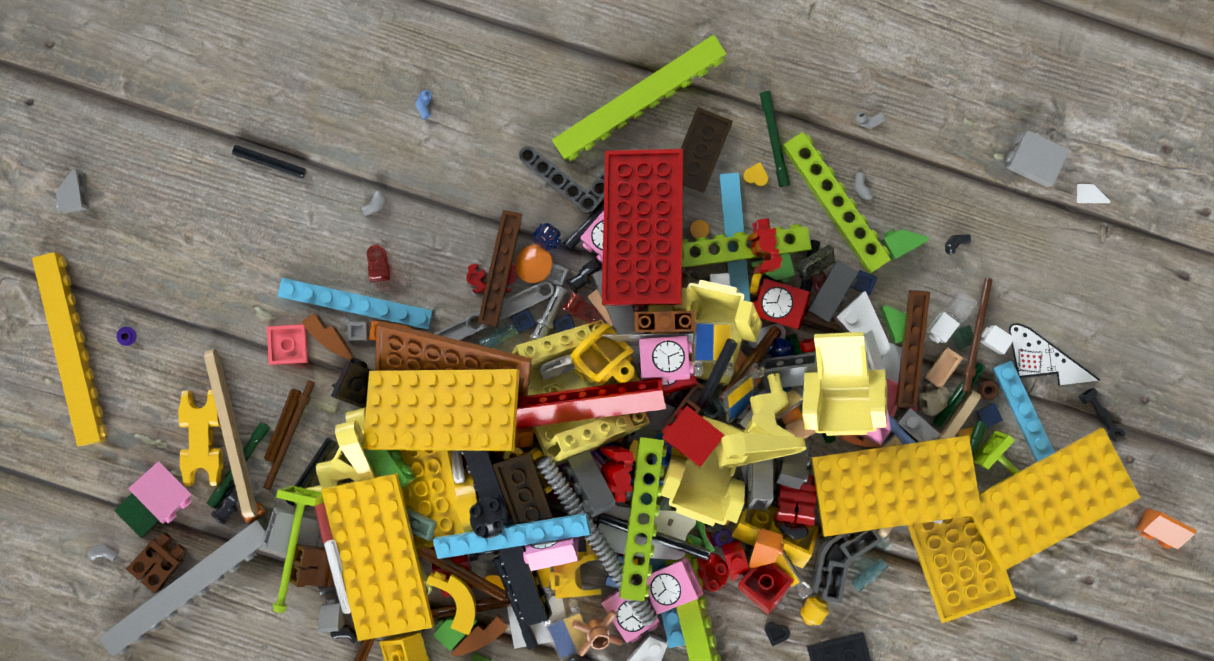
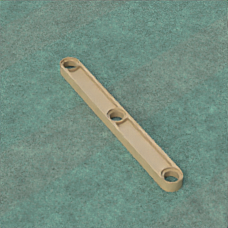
M212 349L204 352V359L241 511L247 519L257 516V505L221 358L218 351Z
M973 389L967 393L936 440L955 437L980 400L981 395ZM893 527L876 530L884 538Z

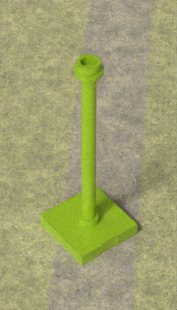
M995 430L982 446L978 448L973 463L989 469L996 461H999L1012 475L1016 474L1019 470L1003 455L1015 440L1010 435Z
M293 485L278 489L276 498L293 501L297 504L278 599L272 606L273 611L277 613H285L288 607L285 604L304 507L305 505L316 506L324 503L322 492Z

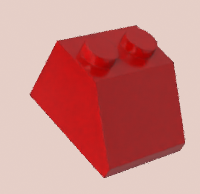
M770 563L751 568L738 583V590L769 615L782 600L794 580L776 564Z

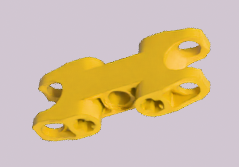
M208 390L207 403L204 407L199 408L194 404L192 391H182L178 409L179 426L181 428H189V449H182L180 451V470L184 486H194L195 474L199 468H204L208 472L211 486H217L221 482L224 458L222 448H214L213 427L221 426L213 392Z

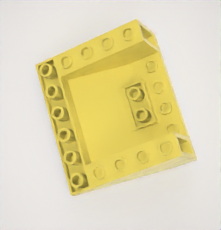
M603 320L516 345L512 351L513 354L532 358L528 395L596 387L594 383L588 380L584 382L574 370L550 379H544L539 368L548 361L572 354L585 338L604 324ZM621 370L622 374H627L626 370ZM611 376L604 385L619 384L620 382ZM646 412L532 426L545 457L551 456V461L556 463V467L565 464L570 457L587 450L591 452L600 448L599 446L609 444L648 426L650 421Z

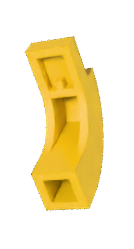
M464 469L465 481L463 483H455V493L464 533L473 531L470 524V508L480 500L478 493L475 492L473 487L472 475L468 473L467 469Z
M431 572L426 583L448 592L455 600L457 610L450 628L469 635L476 617V600L471 588L464 580L451 574L448 580L446 575L440 572H435V574Z

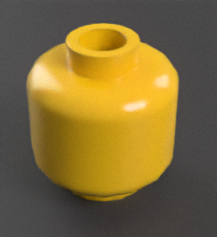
M817 595L807 598L800 609V614L803 617L802 620L807 625L822 624L829 613L826 600H822Z

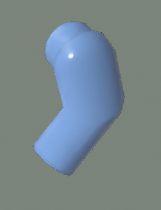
M429 90L420 92L416 100V107L423 120L431 117L427 108L432 97V93Z

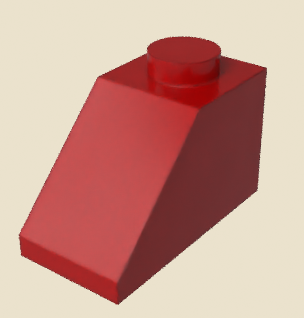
M740 540L722 545L721 548L730 580L734 581L743 578L749 572V567Z

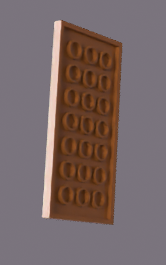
M379 321L376 325L375 371L519 370L518 397L528 396L532 358L382 321Z

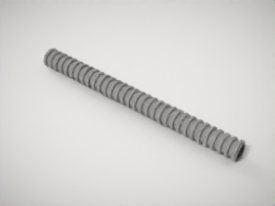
M548 456L538 462L537 469H541L540 473L544 474V479H547V483L551 484L550 488L554 489V494H557V498L561 499L560 503L565 505L564 509L568 510V515L586 513L582 507V502H579V497L576 498V493L572 492L573 488L569 487V482H566V478L562 477L563 473L558 471L559 467H555L556 463L551 461L552 457ZM587 513L591 534L585 535L584 538L588 540L589 545H592L591 549L595 550V555L599 556L598 559L600 561L602 560L601 564L605 566L606 571H609V576H612V580L615 581V585L619 586L618 589L620 590L623 563H620V558H617V554L613 553L614 549L610 548V543H606L607 539L603 538V533H600V529L596 528L597 524L593 523V518H590V514ZM631 578V583L633 585H637L636 583H634V579ZM646 598L645 601L626 599V601H629L628 604L632 606V610L636 611L635 614L639 616L638 618L642 621L643 626H648L657 619L658 615L654 613L653 608H650L651 605L647 603L648 600Z

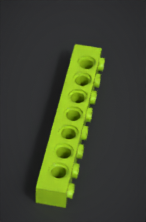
M801 132L782 146L783 151L866 272L869 274L891 260L889 257L890 252L884 245L881 246L877 233L874 230H870L866 217L863 214H859L855 201L852 198H848L844 185L841 182H837L833 169L830 166H826L822 153L819 150H815L811 137ZM801 150H806L809 153L808 159H803L800 156ZM811 166H817L820 169V174H813ZM826 181L831 185L830 191L822 188V182ZM834 197L842 201L841 207H836L833 204ZM845 213L852 215L853 220L851 223H847L844 220ZM856 229L863 231L862 239H858L855 236ZM867 245L873 246V255H869L866 252Z
M801 224L790 225V229L784 230L783 226L774 227L777 232L774 235L777 240L774 248L779 249L780 255L811 250L808 226L802 227ZM745 232L734 233L733 237H727L726 234L716 235L715 239L708 240L707 237L696 238V242H689L688 239L683 240L682 269L761 257L753 255L752 250L747 247V241L751 234L745 235ZM785 235H789L792 238L791 244L785 242ZM729 242L735 244V252L729 251ZM710 245H714L717 248L716 255H712L709 252ZM691 248L697 249V258L690 255Z
M639 438L619 598L645 601V597L649 596L650 585L646 584L647 577H651L652 565H649L650 557L654 556L655 545L651 544L652 537H656L657 525H654V519L659 515L660 505H656L657 497H661L662 485H659V478L664 475V465H661L662 457H666L667 445H664V440ZM648 454H653L656 457L654 465H649L646 462ZM645 474L653 476L654 481L651 485L644 483L643 477ZM644 493L651 496V502L648 505L641 502V496ZM642 513L647 514L649 517L646 525H642L638 521V517ZM639 533H643L646 536V542L643 545H639L636 542V536ZM637 553L642 554L644 557L641 565H636L633 561V557ZM633 574L641 576V583L639 585L631 583Z

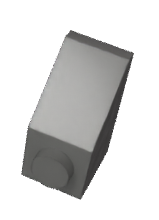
M77 169L71 170L56 191L55 205L60 212L72 213L89 210L82 171Z
M337 598L326 599V602L320 606L318 633L339 631L346 624L345 613H342Z

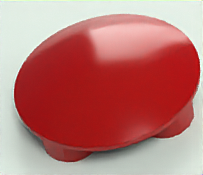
M710 553L708 560L696 558L698 577L701 578L703 583L702 589L712 592L721 589L727 583L729 577L725 560L715 553Z

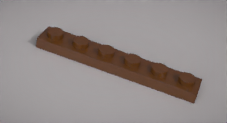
M507 210L502 212L478 324L498 328L523 217L522 213Z
M909 290L895 404L897 407L917 408L930 300L929 291Z

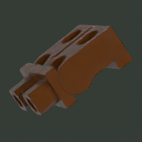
M166 532L158 538L152 539L126 568L136 579H143L141 583L153 593L159 592L163 588L166 581L184 561L182 558L187 552V549L180 544L171 550L168 545L173 538Z
M297 544L293 560L296 564L292 565L289 581L296 587H305V585L333 587L334 580L325 547Z

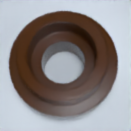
M984 381L979 385L978 393L981 395V398L992 400L998 394V387L992 381ZM986 387L990 388L989 394L985 393Z

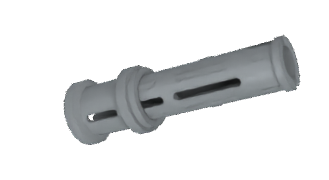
M556 286V290L543 317L538 319V325L534 333L530 335L532 339L536 340L546 337L550 329H553L554 324L552 323L568 290Z

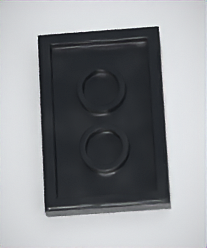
M863 631L806 645L810 661H871Z

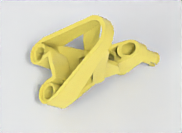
M775 373V376L774 374L767 376L771 393L756 395L750 398L753 416L743 433L721 438L722 445L715 448L720 469L779 458L806 450V443L803 437H795L794 434L781 428L776 423L775 413L789 402L787 392L783 391L779 373Z
M366 407L346 412V423L335 426L339 449L331 461L316 465V473L320 485L305 489L321 492L323 488L340 485L342 479L351 478L354 481L378 477L368 462L361 443L364 441Z

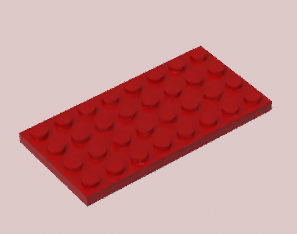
M683 149L605 151L602 266L603 306L682 305Z

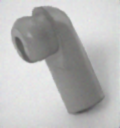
M860 112L856 118L858 125L868 129L885 121L882 113L870 117L865 112Z
M856 173L855 193L863 200H871L874 193L865 185L866 174Z
M375 191L371 204L361 207L364 216L382 209L385 202V195L382 191Z
M105 544L93 546L88 550V558L91 560L105 556L113 562L119 555Z

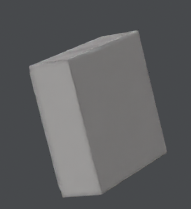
M552 262V269L545 281L563 287L569 269Z
M347 322L348 342L368 341V322Z

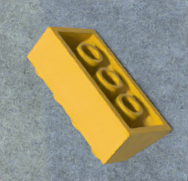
M746 498L744 502L746 508L744 512L741 511L739 519L735 523L732 537L755 546L760 528L783 535L781 543L785 544L782 552L785 560L803 568L812 556L819 527L816 525L807 527L809 533L805 538L793 540L779 531L783 523L773 521L775 512L779 510L778 508L770 505L767 510L747 509ZM791 523V524H788V525L791 526L792 528H793V527H796V526H800V525H794V524H792V523Z

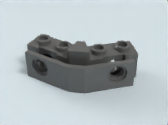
M876 529L854 532L848 537L845 535L850 533L827 536L823 539L817 548L810 589L818 593L822 600L842 603L849 563L883 541ZM822 570H825L822 585H820L823 576Z

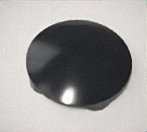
M484 498L470 508V524L477 536L494 538L505 529L508 518L507 511L499 500Z

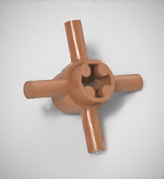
M612 609L603 621L594 619L585 624L578 620H573L572 627L586 632L587 640L577 651L580 656H584L591 646L596 650H602L609 643L617 646L622 645L623 640L609 634L608 626L618 615L615 610Z

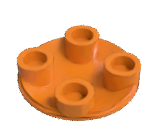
M529 245L523 248L515 260V269L518 276L528 283L545 281L552 269V255L539 245Z

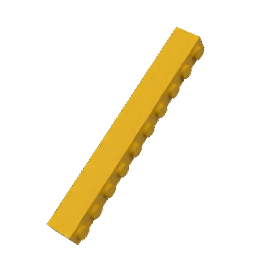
M57 252L33 257L34 270L77 447L107 440L108 432L102 421L103 411L97 400L99 396L98 390L94 387L92 380L94 379V373L89 367V353L84 347L85 336L79 326L80 316L76 312L74 305L76 304V299L70 289L71 279L66 272V259L61 253Z

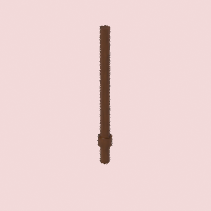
M985 278L968 364L964 368L963 375L965 378L962 391L970 392L972 379L976 375L977 369H975L993 281L990 278Z
M308 380L303 393L299 395L297 400L299 403L263 486L267 490H271L305 406L311 400L310 394L315 385L313 381Z

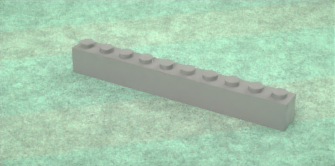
M260 518L254 521L101 635L99 639L113 657L118 653L123 655L131 649L129 645L134 641L136 644L147 637L145 633L149 630L152 632L162 626L161 621L165 618L167 620L173 618L178 614L176 610L181 606L186 608L194 602L192 598L197 594L201 597L209 591L208 586L212 583L217 585L224 580L225 577L223 575L228 571L233 573L240 568L239 563L244 559L249 561L257 555L255 551L260 547L264 550L265 547L262 543L268 527L264 520Z

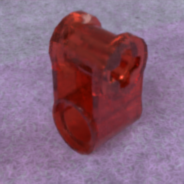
M378 245L370 246L367 250L370 283L390 281V270L385 249ZM375 249L381 252L378 259L372 256V253H375Z
M572 291L566 304L561 307L566 312L586 323L595 322L599 317V313L593 305ZM586 310H594L595 316L592 319H586L584 316Z

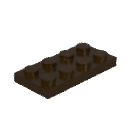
M697 107L681 146V149L684 150V186L702 193L705 192L733 123L732 120Z
M531 451L493 464L514 525L555 518Z

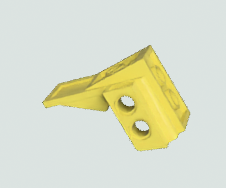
M700 280L699 284L690 283L687 288L682 287V305H674L675 311H695V329H697V324L731 325V339L738 343L719 384L727 386L732 380L742 340L757 343L762 322L753 302L745 301L744 294L740 293L738 288ZM696 343L692 344L690 358L693 361L695 377L707 381L717 360H696Z
M864 332L814 334L818 372L804 374L802 413L805 430L815 429L816 433H826L827 436L866 435L867 432L877 431V428L887 427L886 371L869 370Z
M703 416L706 421L725 436L743 433L744 431ZM722 440L717 445V447L722 445ZM716 449L713 450L700 468L688 459L684 460L671 455L664 473L661 495L670 498L669 505L676 507V513L711 526H714L715 522L724 525L727 520L737 523L744 505L745 482L732 478L736 467L719 468Z

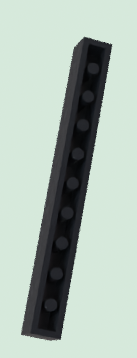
M461 451L467 461V471L472 475L473 487L475 492L478 493L480 500L484 498L499 500L507 511L506 526L514 525L493 464L498 462L495 451ZM525 545L498 549L500 562L507 572V581L513 589L514 601L518 603L520 608V618L524 620L526 626L548 621L553 613L538 571H531L529 564H526L524 561L523 552L526 551Z

